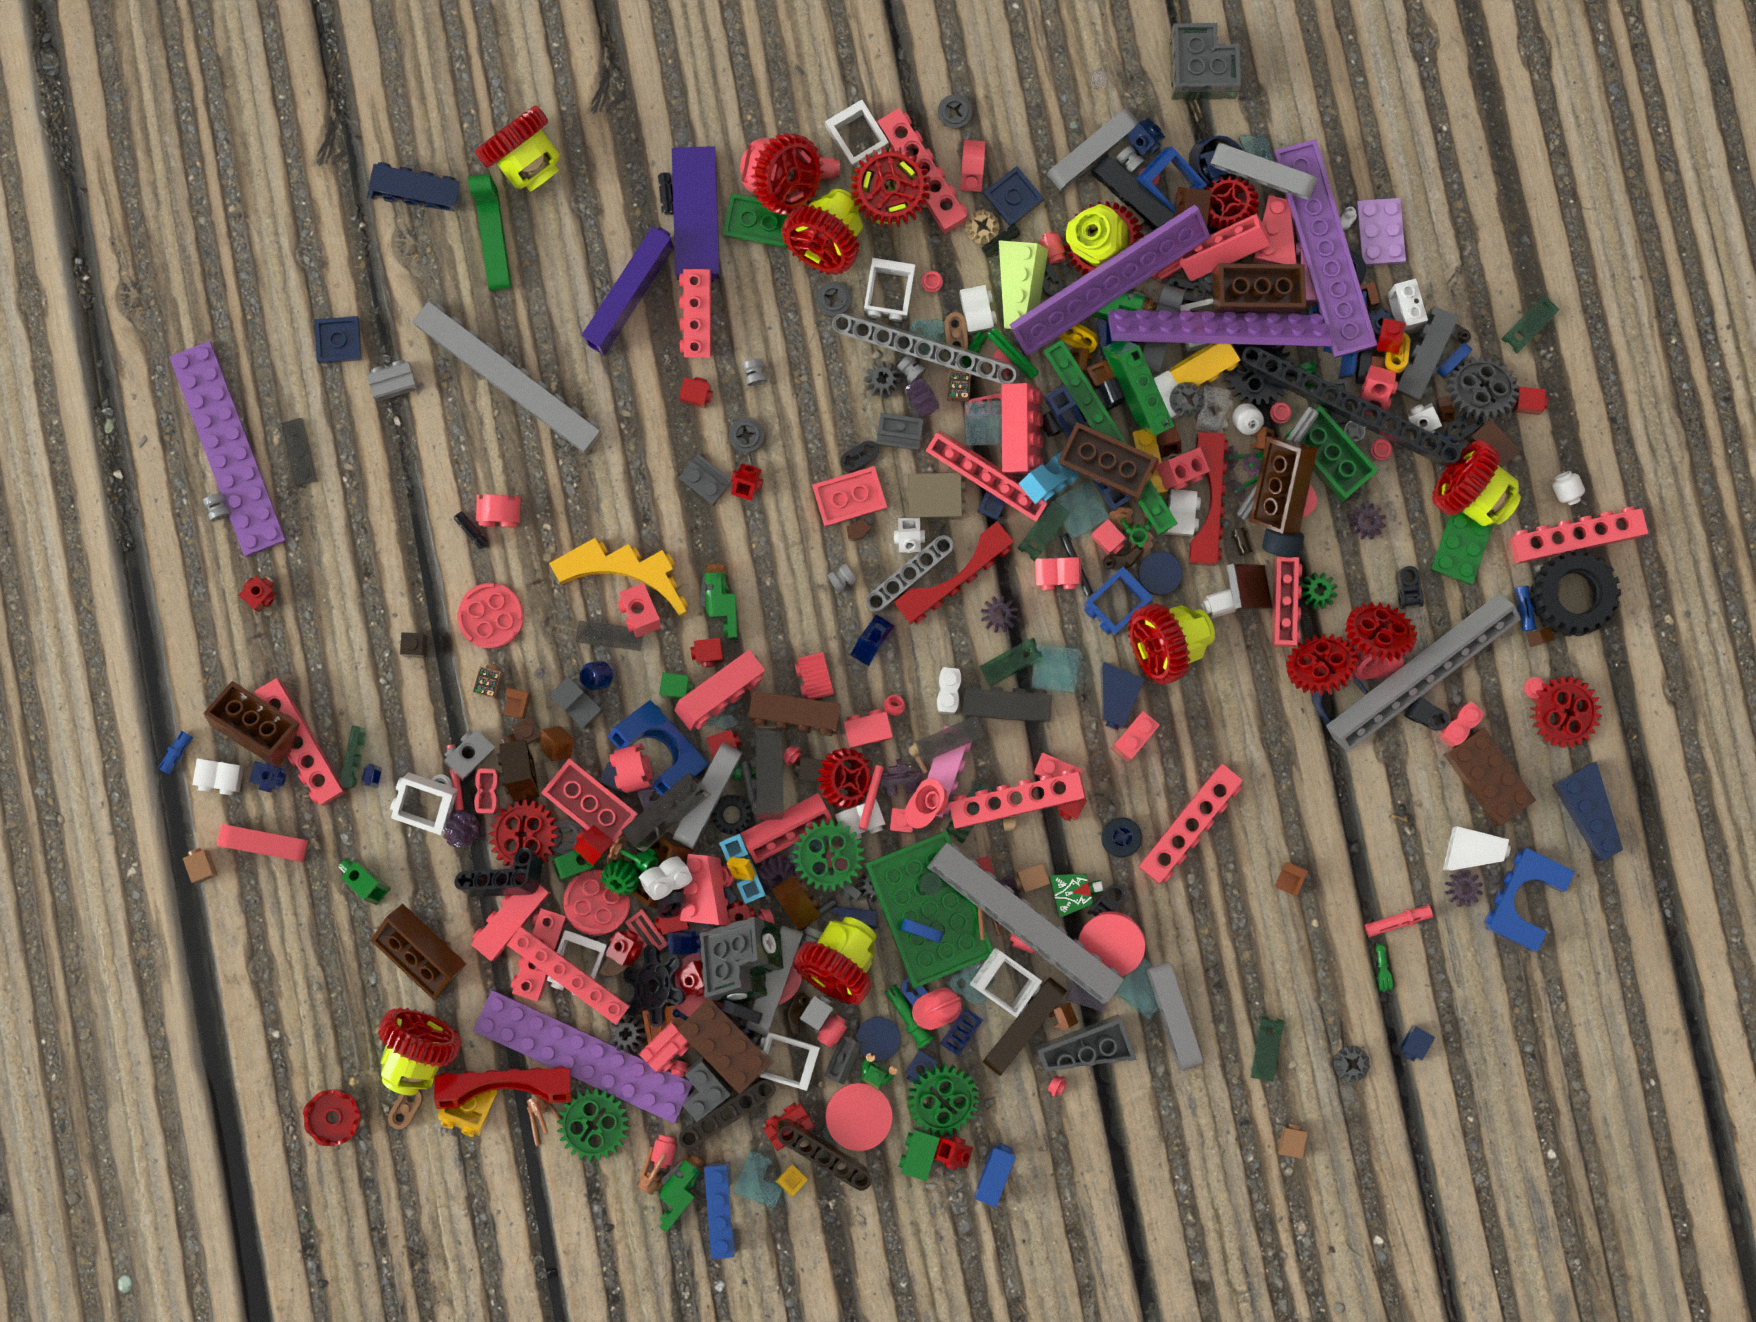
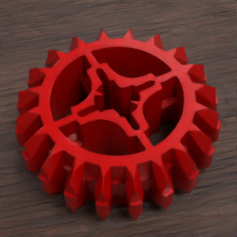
M1229 175L1228 180L1220 177L1219 183L1213 181L1212 188L1206 186V190H1211L1207 224H1210L1212 229L1218 227L1220 231L1252 215H1258L1257 207H1259L1260 203L1257 199L1259 196L1255 191V187L1252 184L1249 185L1247 179L1242 181L1241 177L1237 176L1233 180V177ZM1238 193L1243 194L1247 198L1246 203L1239 200ZM1214 205L1221 209V216L1213 211Z
M841 748L840 750L832 751V754L826 755L827 760L821 761L823 768L817 770L821 773V777L816 779L821 781V785L818 788L824 790L821 796L827 798V802L834 804L836 807L849 808L857 806L858 802L865 801L864 796L868 795L867 788L870 787L869 782L872 779V775L869 772L873 768L867 766L869 760L863 759L864 754L857 753L855 749ZM846 760V761H848L852 766H850V767L844 766V765L842 764V762ZM839 790H847L848 794L844 796Z

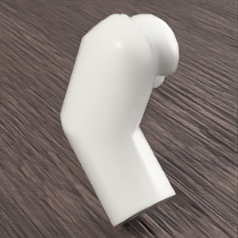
M1354 207L1345 208L1344 213L1340 217L1343 230L1349 229L1356 220L1357 214Z

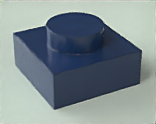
M986 491L977 512L997 521L1006 502Z

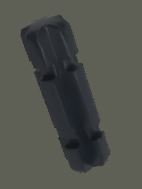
M663 172L658 175V181L661 184L659 186L660 201L663 204L661 211L663 215H672L674 212L672 184H670L671 174Z
M1015 224L1008 227V231H1003L993 238L990 244L987 243L981 248L987 258L995 254V250L999 251V240L1011 241L1010 239H1015L1020 235V230Z
M462 511L454 516V520L458 525H461V528L469 538L475 541V545L479 549L487 546L488 540L483 535L481 536L482 533L468 520V517Z

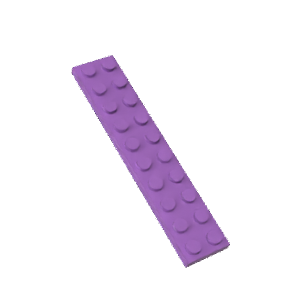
M1314 139L1274 150L1273 154L1276 163L1318 178L1310 200H1305L1288 193L1285 194L1319 310L1323 316V321L1330 329L1332 336L1330 347L1333 357L1338 358L1376 347L1377 342L1317 140Z
M1194 204L1009 324L1025 355L1029 356L1211 238L1199 208Z
M1117 309L1109 310L1108 312L1112 341L1331 346L1332 344L1329 326L1325 324L1323 316L1320 314L1299 315L1292 313L1284 315L1277 313L1256 314L1253 312L1245 314L1234 312L1213 313L1210 311L1170 312L1167 310L1147 311L1143 309L1138 311Z
M208 341L169 356L218 488L226 499L224 503L226 507H229L231 513L229 517L244 556L248 557L286 542V537L212 342Z
M494 990L491 991L473 1029L478 1034L552 1068L557 1066L570 1068L572 1077L602 1091L607 1090V1093L614 1094L615 1097L674 1124L682 1110L684 1100L687 1098L693 1085L688 1079L671 1075V1072L668 1070L665 1073L662 1070L657 1073L644 1059L631 1053L626 1054L624 1050L617 1051L614 1045Z

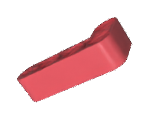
M220 824L216 846L304 862L308 840L225 824Z

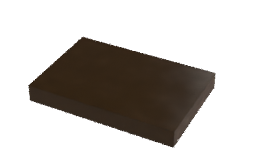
M1227 565L1235 609L1266 610L1272 608L1265 565Z

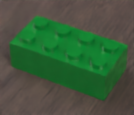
M1319 405L1316 408L1319 415L1300 442L1318 448L1313 471L1342 503L1379 470L1322 406ZM1293 429L1286 434L1284 439L1287 440Z

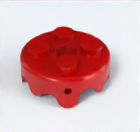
M329 1089L319 1092L305 1105L303 1110L305 1131L317 1144L322 1146L343 1144L350 1140L360 1127V1107L354 1097L342 1090ZM330 1111H335L339 1115V1120L335 1124L328 1121L327 1116Z

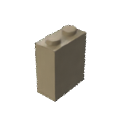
M960 473L908 474L909 518H920V520L962 519V514L966 513V500L961 499V492H965V479H961Z

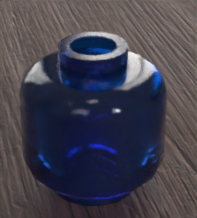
M605 661L588 662L580 671V681L588 690L608 688L614 676L613 670Z

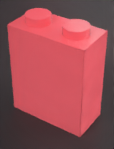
M1142 711L1111 747V750L1128 763L1160 724Z

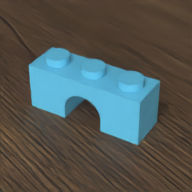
M1063 451L1055 455L1045 466L1042 464L1031 471L1019 483L1035 504L1042 499L1046 502L1055 494L1054 491L1058 494L1067 486L1066 483L1071 485L1079 478L1077 473L1059 465L1058 460Z
M738 834L719 842L727 861L730 857L749 859L756 873L753 881L735 879L744 903L749 904L766 897L767 895L741 835Z

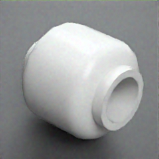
M1245 403L1234 410L1232 421L1241 433L1253 435L1263 426L1264 417L1256 406Z
M1571 471L1556 476L1552 484L1558 501L1561 503L1568 502V505L1581 501L1580 497L1585 493L1580 476Z

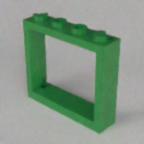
M1115 341L1103 347L1102 350L1111 371L1117 377L1126 395L1125 402L1136 427L1154 436L1174 427L1140 346L1129 341ZM1137 351L1140 356L1136 359H1134L1131 355V353Z

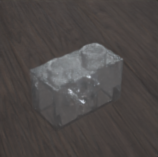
M1205 385L1203 389V394L1205 395L1204 406L1197 415L1194 431L1222 433V431L1227 430L1229 419L1225 418L1226 412L1231 410L1233 404V397H1230L1231 390ZM1213 407H1217V412H1218V413H1217L1216 416H1215V415H1212V414H1213V411H1212V408H1213Z

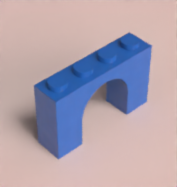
M651 700L616 725L607 736L618 749L632 746L643 738H654L667 746L672 755V766L653 783V787L666 802L701 775L709 765L705 757L691 745L690 741L679 732L675 724L669 721L661 712V709Z
M1523 848L1514 855L1512 862L1515 864L1503 879L1505 883L1503 890H1499L1495 896L1494 903L1496 905L1493 911L1490 910L1484 922L1487 923L1485 929L1532 952H1538L1547 931L1526 922L1518 915L1514 906L1515 893L1523 883L1529 880L1539 881L1560 892H1566L1575 871L1528 848Z
M730 1161L707 1163L704 1167L711 1259L732 1258L737 1252L730 1206V1185L732 1184Z

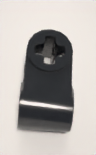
M1406 566L1400 569L1396 574L1400 609L1414 605L1423 607L1424 596L1419 571L1413 566ZM1405 571L1411 572L1413 576L1411 582L1404 580L1403 573Z
M1420 697L1408 706L1404 714L1408 719L1434 731L1445 728L1449 723V716L1444 710ZM1440 715V720L1443 723L1435 725V719H1433V717Z
M1116 884L1107 887L1100 898L1088 910L1087 914L1099 915L1101 912L1097 910L1098 908L1103 912H1116L1126 896L1123 887ZM1113 888H1118L1121 891V897L1117 901H1113L1109 897V892Z

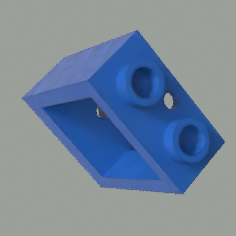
M1166 147L1136 179L1175 214L1176 204L1172 205L1151 182L1170 162L1192 184L1190 188L1203 189L1207 184L1173 147Z
M1122 567L1084 603L1086 607L1084 611L1092 619L1096 617L1100 621V628L1107 635L1111 633L1115 636L1128 624L1134 611L1150 603L1153 597ZM1119 579L1141 603L1115 626L1094 602Z
M999 1143L998 1146H992L974 1193L976 1200L997 1207L1016 1157L1011 1147Z

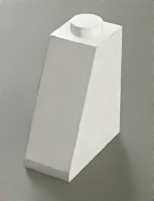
M1458 826L1453 827L1443 870L1452 871L1502 862L1510 854L1511 846L1508 845L1509 839Z

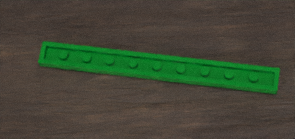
M1063 340L1044 350L1043 352L1068 389L1090 427L1128 444ZM1150 480L1141 501H1138V503L1160 536L1178 523Z

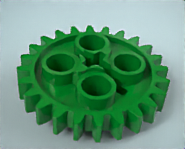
M833 819L830 820L829 825H826L825 821L822 820L820 827L813 822L814 829L810 830L805 827L807 835L799 834L802 842L794 843L799 847V850L792 852L798 855V858L794 859L793 863L800 864L795 870L796 872H804L800 877L801 879L809 878L807 881L808 886L815 882L816 890L820 885H823L824 892L827 891L828 886H831L832 890L836 891V885L838 884L844 889V881L852 884L851 875L858 877L855 870L863 868L858 864V861L865 860L864 857L859 856V853L863 852L864 848L857 847L862 841L854 840L857 832L848 833L850 826L842 829L841 821L837 826H834ZM824 836L828 837L830 852L835 853V856L831 858L833 875L829 874L827 859L822 857V855L826 854ZM839 836L844 839L842 848L835 849L832 847L831 843L834 837ZM814 840L822 843V849L817 853L810 850V843ZM840 858L848 862V867L844 871H839L835 867L836 861ZM818 862H822L826 866L825 872L821 875H817L813 871L814 865Z
M943 1063L941 1069H938L935 1064L934 1071L932 1072L925 1068V1076L918 1073L919 1082L912 1080L915 1088H908L909 1093L913 1095L906 1098L908 1103H911L907 1108L909 1112H912L910 1114L912 1120L916 1119V1125L918 1127L922 1125L924 1132L930 1128L932 1135L937 1130L941 1136L944 1135L945 1130L952 1135L953 1128L960 1132V1124L968 1126L966 1119H974L971 1111H978L974 1105L980 1102L978 1097L975 1096L979 1094L977 1088H974L976 1083L974 1080H970L971 1076L969 1073L964 1075L962 1068L956 1072V1067L953 1064L949 1070L945 1063ZM942 1082H949L945 1088H939ZM931 1086L938 1091L943 1099H947L949 1105L956 1110V1113H952L942 1100H939L937 1095L930 1090ZM926 1097H932L929 1103H923ZM957 1097H963L961 1102L954 1103V1100ZM947 1112L945 1117L937 1118L939 1113Z
M587 1088L585 1096L581 1091H578V1099L572 1096L571 1105L568 1103L563 1104L567 1110L559 1111V1114L564 1117L557 1121L558 1124L563 1125V1128L557 1130L559 1133H564L560 1141L567 1140L568 1143L564 1148L572 1147L571 1155L579 1152L580 1160L585 1155H587L589 1162L593 1156H596L597 1161H600L601 1154L609 1158V1150L617 1153L615 1145L621 1147L624 1145L620 1138H628L623 1133V1130L630 1129V1126L624 1125V1122L630 1119L629 1117H623V1113L627 1108L620 1109L619 1106L622 1100L615 1103V1095L613 1094L608 1098L607 1090L600 1095L598 1088H595L594 1094H591L590 1089ZM587 1103H593L597 1109L594 1115L587 1114L585 1110ZM605 1108V1113L596 1123L598 1129L594 1128L591 1130L584 1142L581 1141L582 1136L591 1125L588 1121L595 1120L601 1109ZM605 1116L614 1118L615 1124L612 1128H607L604 1125L603 1120ZM575 1121L583 1124V1131L580 1134L575 1133L572 1129ZM593 1134L601 1137L602 1143L600 1146H593L591 1144L590 1138Z

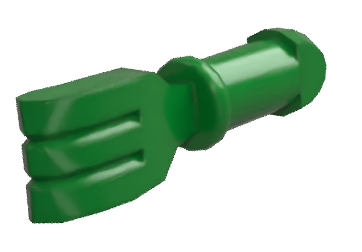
M1382 943L1376 946L1378 967L1380 968L1378 973L1379 991L1393 990L1392 975L1387 970L1389 966L1386 957L1387 949Z

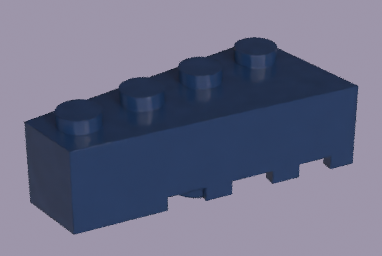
M378 162V164H373L367 199L374 200L375 196H381L386 202L393 203L401 199L406 205L415 206L420 205L421 202L424 203L426 208L454 212L460 182L455 181V178L451 176L440 178L435 177L431 172L422 171L421 173L412 172V169L408 167L397 169L392 168L388 163Z
M1597 761L1589 763L1552 784L1597 862L1604 861L1623 850Z

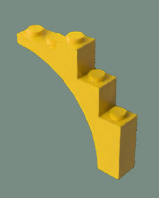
M593 538L549 563L562 585L577 578L596 574H614L630 577L645 583L659 592L673 606L680 618L688 614L686 608L689 605L683 595L679 597L675 589L679 587L672 576L670 578L667 577L675 572L672 568L675 562L670 553L665 555L663 550L639 562L638 560L642 559L636 547L632 549L627 544L606 556L605 554L608 553V550L603 541L598 543L596 538Z

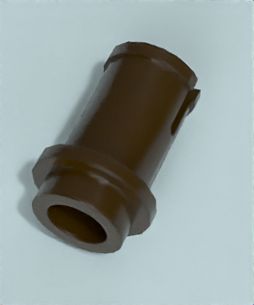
M1244 527L1231 531L1233 535L1231 538L1235 540L1239 556L1245 555L1243 545L1247 553L1253 552L1246 534L1248 531H1245Z

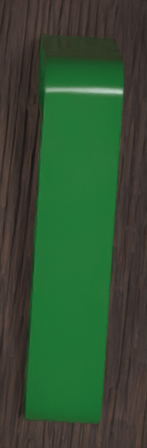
M490 173L469 176L470 194L477 206L489 291L509 289L512 287L497 186Z

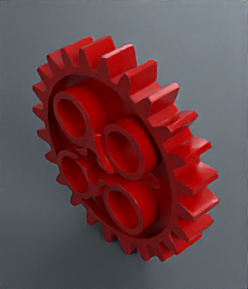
M1370 602L1369 606L1362 603L1361 608L1356 606L1354 611L1350 612L1345 623V632H1348L1346 638L1352 639L1351 645H1358L1356 651H1365L1363 656L1371 654L1372 660L1377 656L1381 662L1385 658L1390 662L1393 661L1394 657L1398 661H1400L1402 656L1406 658L1415 646L1417 632L1414 631L1416 626L1410 625L1412 619L1404 618L1406 613H1397L1398 608L1392 610L1390 609V604L1383 607L1381 602L1378 603V606H1375L1373 602Z
M1323 633L1319 639L1314 635L1312 641L1305 638L1306 643L1298 642L1299 649L1292 648L1293 655H1288L1289 661L1286 662L1288 677H1290L1291 684L1295 683L1296 689L1302 687L1303 693L1310 690L1311 695H1314L1316 691H1319L1320 696L1323 695L1324 691L1332 694V689L1334 688L1340 691V685L1347 687V680L1353 681V674L1358 673L1357 651H1355L1354 645L1350 646L1349 640L1343 642L1342 636L1335 639L1334 634H1331L1329 638H1326L1325 633Z
M1568 676L1566 679L1558 677L1557 681L1550 679V685L1542 684L1544 691H1536L1540 697L1539 699L1532 698L1536 706L1530 707L1531 710L1535 711V715L1530 716V718L1537 720L1532 726L1540 728L1537 735L1545 734L1543 741L1549 742L1551 740L1552 746H1557L1559 743L1561 748H1565L1566 744L1568 747L1574 748V742L1576 745H1582V739L1589 741L1588 733H1596L1592 727L1600 726L1595 721L1596 718L1602 717L1601 714L1596 713V710L1602 708V706L1595 705V702L1600 699L1599 697H1592L1595 690H1587L1588 683L1581 684V679L1576 678L1573 681V677ZM1559 693L1563 695V700L1561 703L1557 701V695ZM1578 701H1581L1583 705L1580 711L1577 709ZM1552 713L1555 715L1553 724L1549 721V716ZM1571 721H1573L1575 724V728L1572 732L1569 730V724Z
M526 799L523 801V804L520 801H516L515 807L507 803V811L502 808L499 809L502 814L501 817L494 815L497 823L490 824L495 830L488 833V835L494 837L493 840L489 841V844L496 846L491 852L499 853L496 859L499 861L504 859V866L510 865V869H512L516 852L524 847L530 849L534 841L538 843L535 853L542 857L544 862H549L548 854L555 855L551 848L559 846L554 843V839H559L560 836L554 834V832L559 830L560 827L553 826L557 819L554 817L549 818L552 811L547 810L544 812L545 805L541 804L538 806L536 801H532L530 804L529 800ZM517 818L518 826L512 830L511 822ZM538 819L539 827L533 830L532 823ZM526 832L527 837L521 838V834H525ZM515 840L517 846L516 849L511 852L509 850V844Z

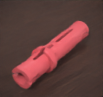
M1429 904L1412 910L1406 909L1403 913L1365 924V929L1370 938L1409 925L1411 927L1419 921L1433 918L1432 910Z

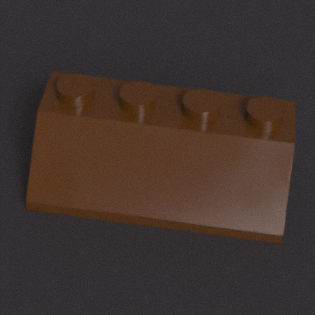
M1267 437L1249 522L1281 534L1299 533L1318 448L1302 442Z
M233 681L230 682L203 713L211 727L275 768L291 752L300 725L294 719Z
M403 903L384 919L370 940L434 1001L466 966L462 958L450 949L443 940L432 932Z

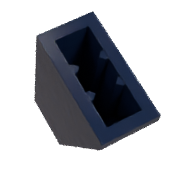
M1103 662L1101 666L1102 721L1106 722V727L1118 731L1119 728L1123 729L1145 679Z

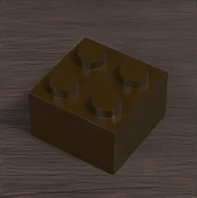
M522 739L499 744L500 753H497V760L499 766L502 767L503 772L500 773V780L502 786L505 787L506 794L511 795L513 802L539 797L534 757L526 740Z

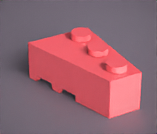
M1268 195L1261 222L1267 230L1270 245L1254 252L1251 264H1296L1292 215L1287 199Z
M688 854L687 867L693 879L684 887L683 893L686 898V906L681 911L680 921L728 926L731 924V919L728 918L726 907L728 906V900L725 899L723 885L725 884L720 858Z

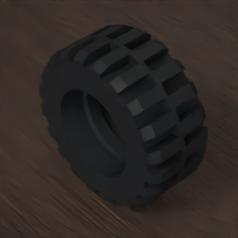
M1575 550L1573 552H1564L1552 558L1540 568L1541 570L1534 577L1535 583L1531 586V592H1534L1531 603L1536 605L1537 609L1534 612L1536 616L1540 615L1543 618L1541 622L1545 626H1551L1552 631L1555 633L1562 632L1563 636L1575 635L1577 637L1602 628L1607 624V621L1614 617V611L1618 609L1620 604L1617 601L1618 597L1621 596V589H1617V584L1620 581L1618 576L1614 578L1612 572L1615 570L1611 565L1607 567L1604 564L1606 562L1605 559L1602 557L1596 558L1594 557L1595 553L1589 551L1583 553L1582 550ZM1567 574L1581 575L1591 584L1594 591V602L1588 611L1575 614L1565 609L1560 603L1557 596V586L1560 579Z

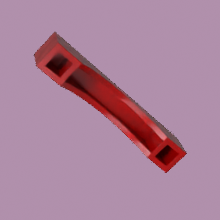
M1198 432L1196 448L1201 447L1210 472L1205 473L1210 490V504L1203 527L1190 542L1189 565L1215 566L1217 561H1221L1222 548H1218L1219 539L1223 537V526H1220V517H1224V505L1221 504V496H1225L1226 483H1222L1223 474L1226 475L1227 461H1223L1224 453L1228 452V440H1225V433Z
M997 521L980 534L978 546L973 557L960 573L947 582L934 587L923 589L911 588L894 602L895 607L910 625L914 622L916 625L927 617L925 615L926 612L930 609L933 611L937 610L944 604L942 600L948 595L951 598L961 590L960 586L963 583L967 582L970 584L978 577L977 572L981 569L988 570L996 563L994 561L995 558L999 555L1004 557L1013 550L1011 546L1014 541Z
M557 1066L553 1069L536 1067L530 1070L510 1069L501 1072L488 1070L482 1073L466 1071L463 1074L444 1072L440 1075H434V1102L436 1109L460 1108L467 1101L478 1095L502 1089L529 1092L541 1097L548 1103L572 1102L570 1068Z

